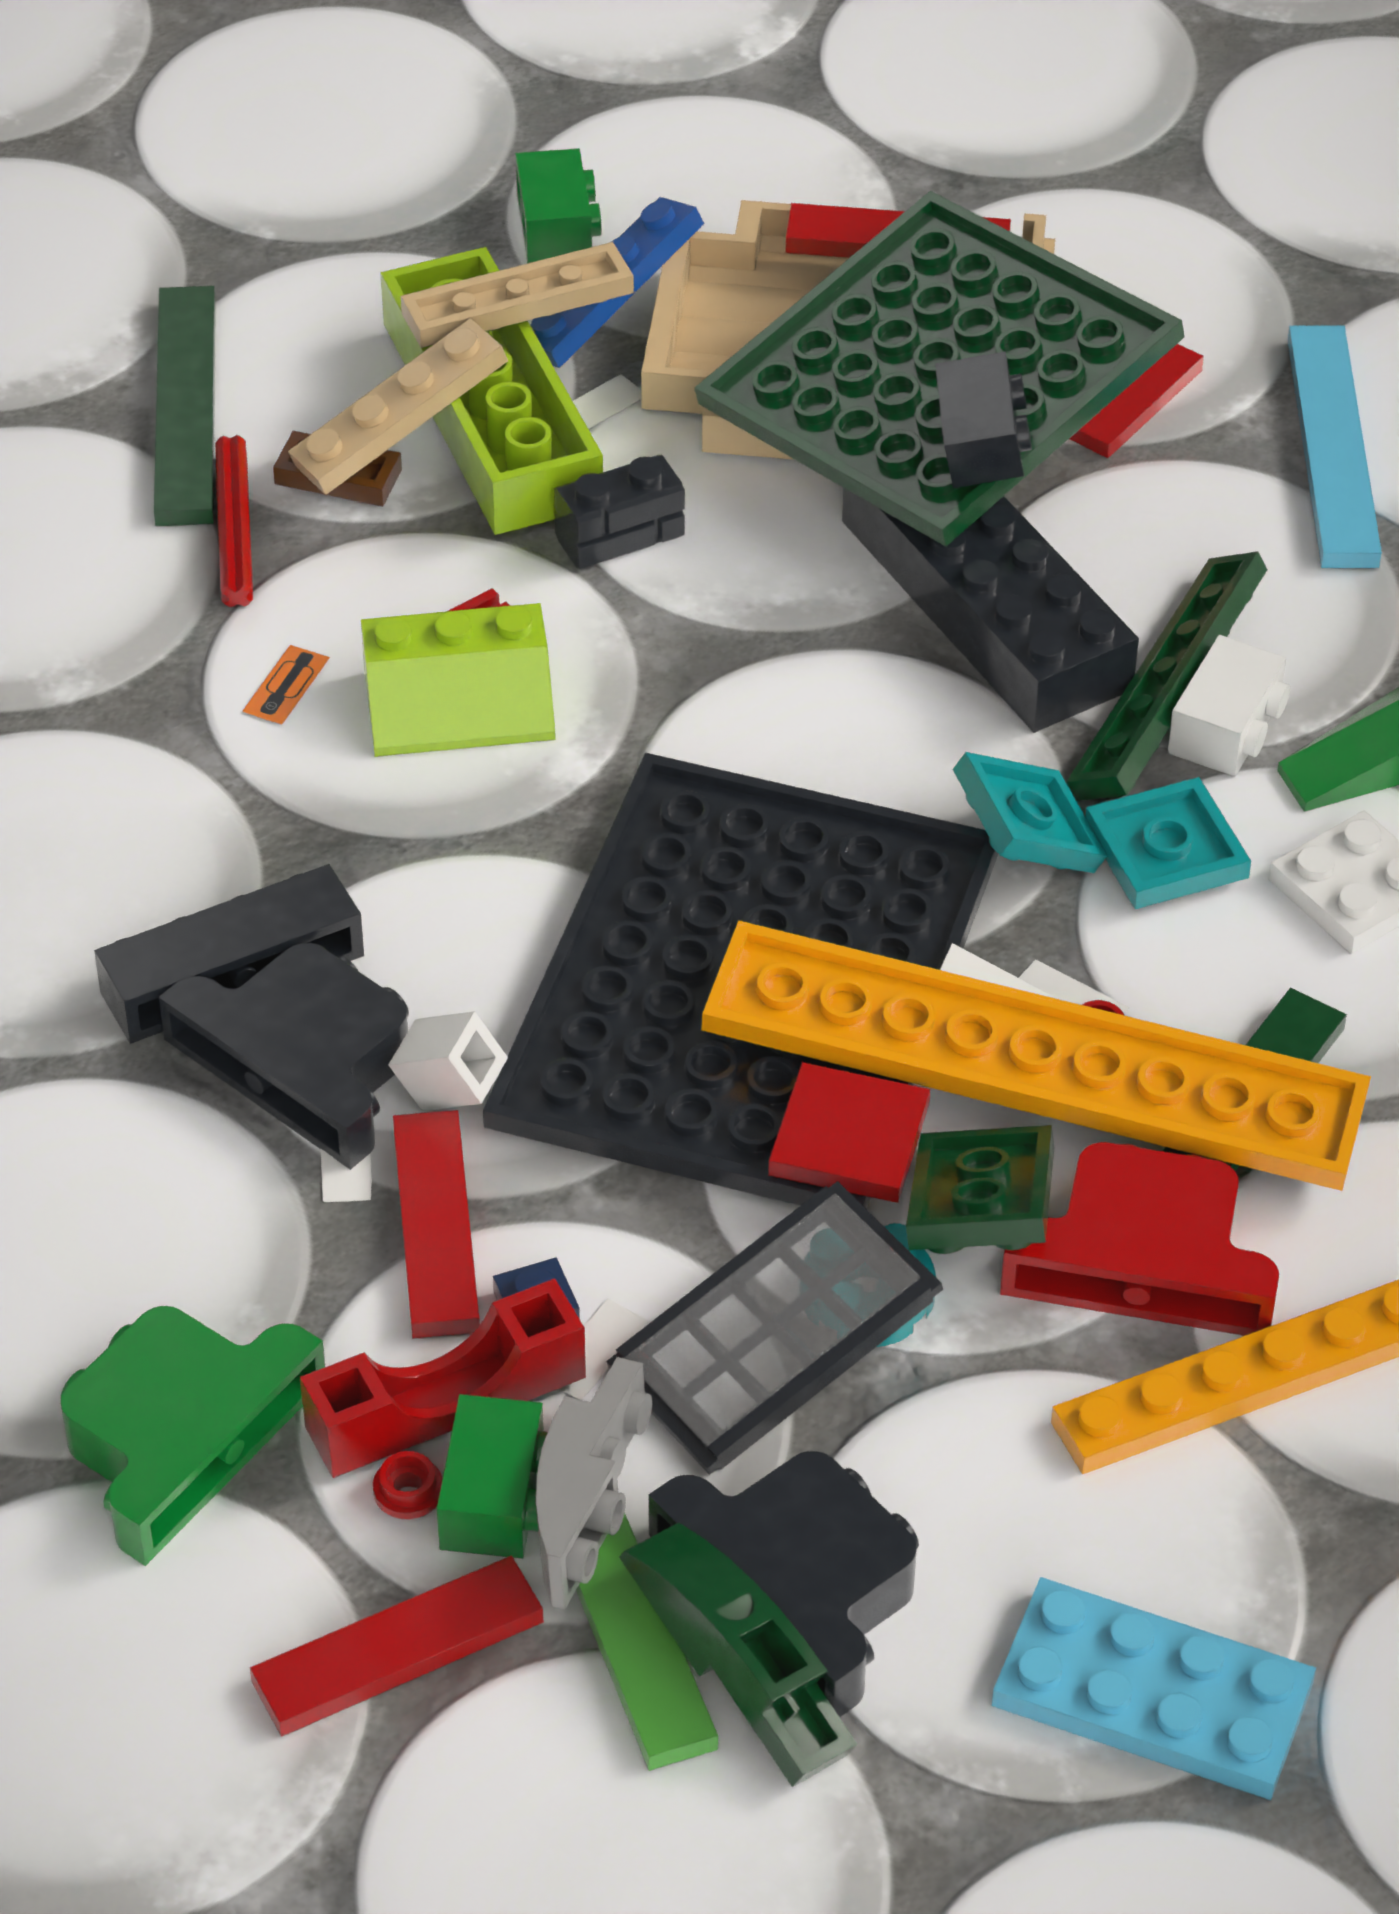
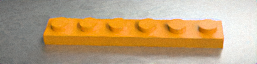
M1399 1279L1052 1406L1051 1424L1083 1475L1399 1357Z

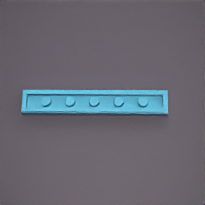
M1345 325L1289 326L1287 342L1321 568H1379L1382 551Z

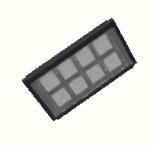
M837 1181L831 1187L825 1186L628 1339L616 1349L617 1353L608 1359L606 1363L609 1369L617 1357L643 1363L645 1393L650 1394L652 1397L651 1414L710 1475L718 1468L722 1470L934 1302L933 1297L943 1290V1286L900 1241Z

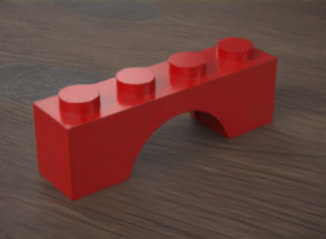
M551 1279L492 1302L484 1320L464 1342L448 1353L429 1362L410 1367H388L374 1362L363 1352L301 1376L300 1384L305 1428L332 1478H335L451 1432L459 1394L529 1401L586 1378L585 1327L556 1279Z

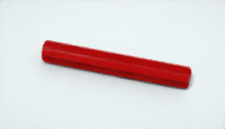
M223 435L215 443L221 600L228 607H233L237 604L245 607L253 600L246 441L239 435H235L232 438Z

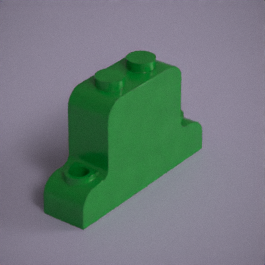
M158 1306L144 1312L132 1325L127 1324L120 1328L111 1339L108 1348L86 1369L76 1371L68 1379L63 1387L60 1401L68 1449L75 1459L112 1482L105 1494L103 1505L105 1509L111 1512L116 1543L124 1553L146 1566L303 1407L300 1377L325 1367L323 1340L298 1325L283 1323L267 1328L247 1345H237L178 1308Z

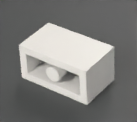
M1218 635L1172 711L1168 754L1235 777L1248 755L1256 757L1259 754L1266 738L1267 722L1270 717L1279 719L1286 707L1290 694V685L1283 682L1286 657Z

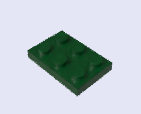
M1052 1125L920 1133L906 1222L909 1250L928 1249L936 1254H949L957 1252L964 1247L995 1245L1004 1250H1018L1028 1247L1032 1243H1045L1055 1149Z

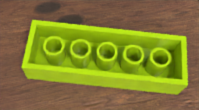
M487 247L380 272L383 324L405 365L431 346L421 348L402 315L401 296L499 271ZM528 321L486 331L502 345L508 362L433 416L494 535L555 520L557 512L554 507V488L577 481L579 477L585 474L603 473V454Z

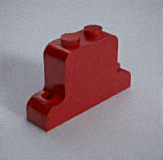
M1098 1142L1087 1146L1080 1153L1068 1212L1060 1218L1048 1217L1046 1242L1032 1243L1028 1247L1018 1250H1004L1000 1295L1245 1336L1272 1325L1279 1270L1269 1257L1255 1251L1239 1249L1230 1241L1239 1185L1238 1176L1232 1167L1224 1162L1206 1159L1198 1155L1169 1153L1139 1148L1131 1144Z

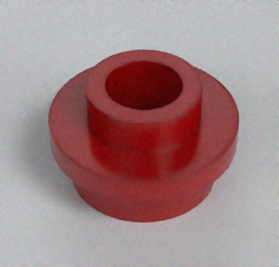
M402 1451L395 1453L382 1463L374 1476L373 1495L375 1502L383 1512L395 1518L415 1519L425 1516L438 1505L443 1479L442 1474L427 1456L419 1452ZM405 1487L417 1488L413 1491H400Z

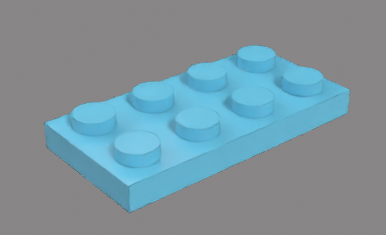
M1040 1577L993 1689L992 1706L1271 1800L1313 1686L1316 1667Z

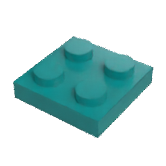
M965 752L952 769L966 793V801L975 810L989 836L990 845L999 856L1012 861L1023 860L1050 865L1057 869L1067 868L1095 873L1107 858L1105 850L1059 770Z
M1200 777L1086 807L1085 817L1107 854L1105 860L1134 909L1248 879L1250 876L1251 859Z

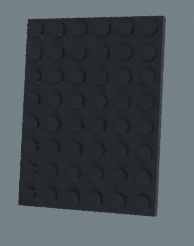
M645 752L507 1056L508 1059L502 1067L483 1109L484 1128L801 1206L824 1187L769 1176V1159L802 1062L913 1085V1083L702 1031V1013L738 920L940 970L952 943L964 949L998 857V853L990 845L986 830ZM851 1193L867 1209L871 1197Z

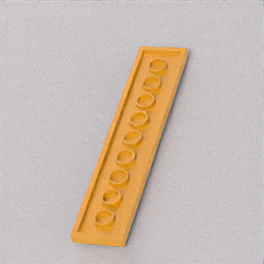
M739 920L702 1013V1031L1343 1191L1371 1076Z

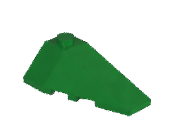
M1399 687L1278 762V773L1304 812L1399 785Z

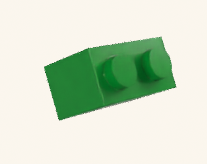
M580 148L515 153L517 201L527 264L591 248L592 237L601 236L602 234L599 203L589 204V202L596 201L593 169H583Z
M459 1394L437 1505L439 1550L501 1557L512 1555L513 1558L524 1559L528 1531L538 1532L536 1510L537 1471L542 1447L548 1432L544 1431L543 1403Z

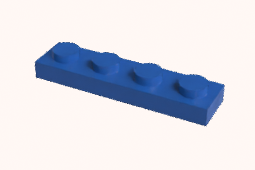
M659 197L655 202L643 209L640 217L620 237L611 241L634 275V293L705 224L695 206ZM634 293L533 319L530 326L552 365L560 368Z

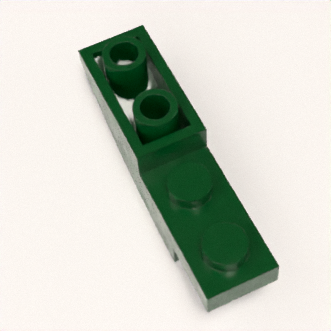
M680 1523L638 1543L621 1554L619 1558L698 1676L700 1677L711 1670L715 1671L792 1787L846 1757L858 1745L817 1685V1682L827 1672L825 1666L780 1608L729 1557L703 1537Z

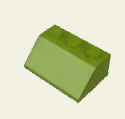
M541 603L361 619L364 673L375 757L556 740L548 646Z

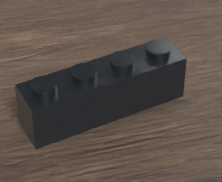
M330 864L305 873L296 874L289 879L251 893L237 896L229 901L194 914L179 917L172 922L134 936L117 940L112 944L94 950L100 993L128 1042L132 1044L163 1032L159 996L178 981L192 976H201L216 981L224 988L236 989L294 945L301 943L317 944L335 956L341 955L350 961L364 956L361 912Z

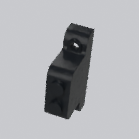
M301 943L288 948L239 988L227 989L210 978L192 976L178 981L159 996L164 1040L313 1145L324 1150L351 1170L373 1151L375 1146L373 1118L380 1112L379 1102L373 1093L395 1075L388 1064L408 1033L407 1017L409 1016V1010L403 998L395 990L389 987H381L360 973L356 966L346 957L341 955L335 956L317 944Z
M806 1451L795 1455L735 1496L722 1494L709 1481L695 1475L676 1476L648 1494L649 1536L652 1537L680 1523L703 1537L729 1557L780 1608L825 1666L827 1672L817 1682V1685L838 1716H843L857 1706L864 1695L866 1665L874 1660L873 1648L865 1634L907 1605L913 1596L916 1552L919 1547V1541L910 1523L900 1514H890L871 1495L866 1482L855 1470L851 1468L844 1469L831 1456L819 1451Z

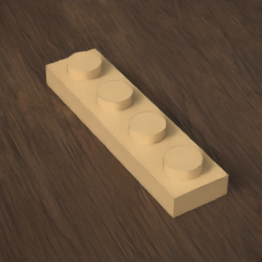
M610 242L402 295L401 312L418 344L423 348L434 345L470 318L485 331L496 330L504 326L634 293V275L614 243Z
M471 318L290 449L288 452L295 466L327 495L508 362L503 347Z

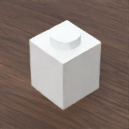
M472 1011L415 1019L388 1065L419 1108L425 1111L482 1104L508 1057L477 1013Z

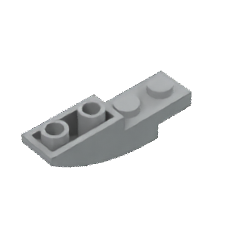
M617 1357L591 1402L564 1396L551 1421L542 1447L537 1471L536 1510L543 1578L551 1606L566 1609L579 1584H587L591 1580L597 1565L599 1548L607 1534L615 1535L618 1532L623 1521L626 1498L624 1493L618 1492L617 1478L622 1471L629 1443L635 1434L641 1435L644 1433L652 1411V1397L650 1394L645 1393L643 1363Z

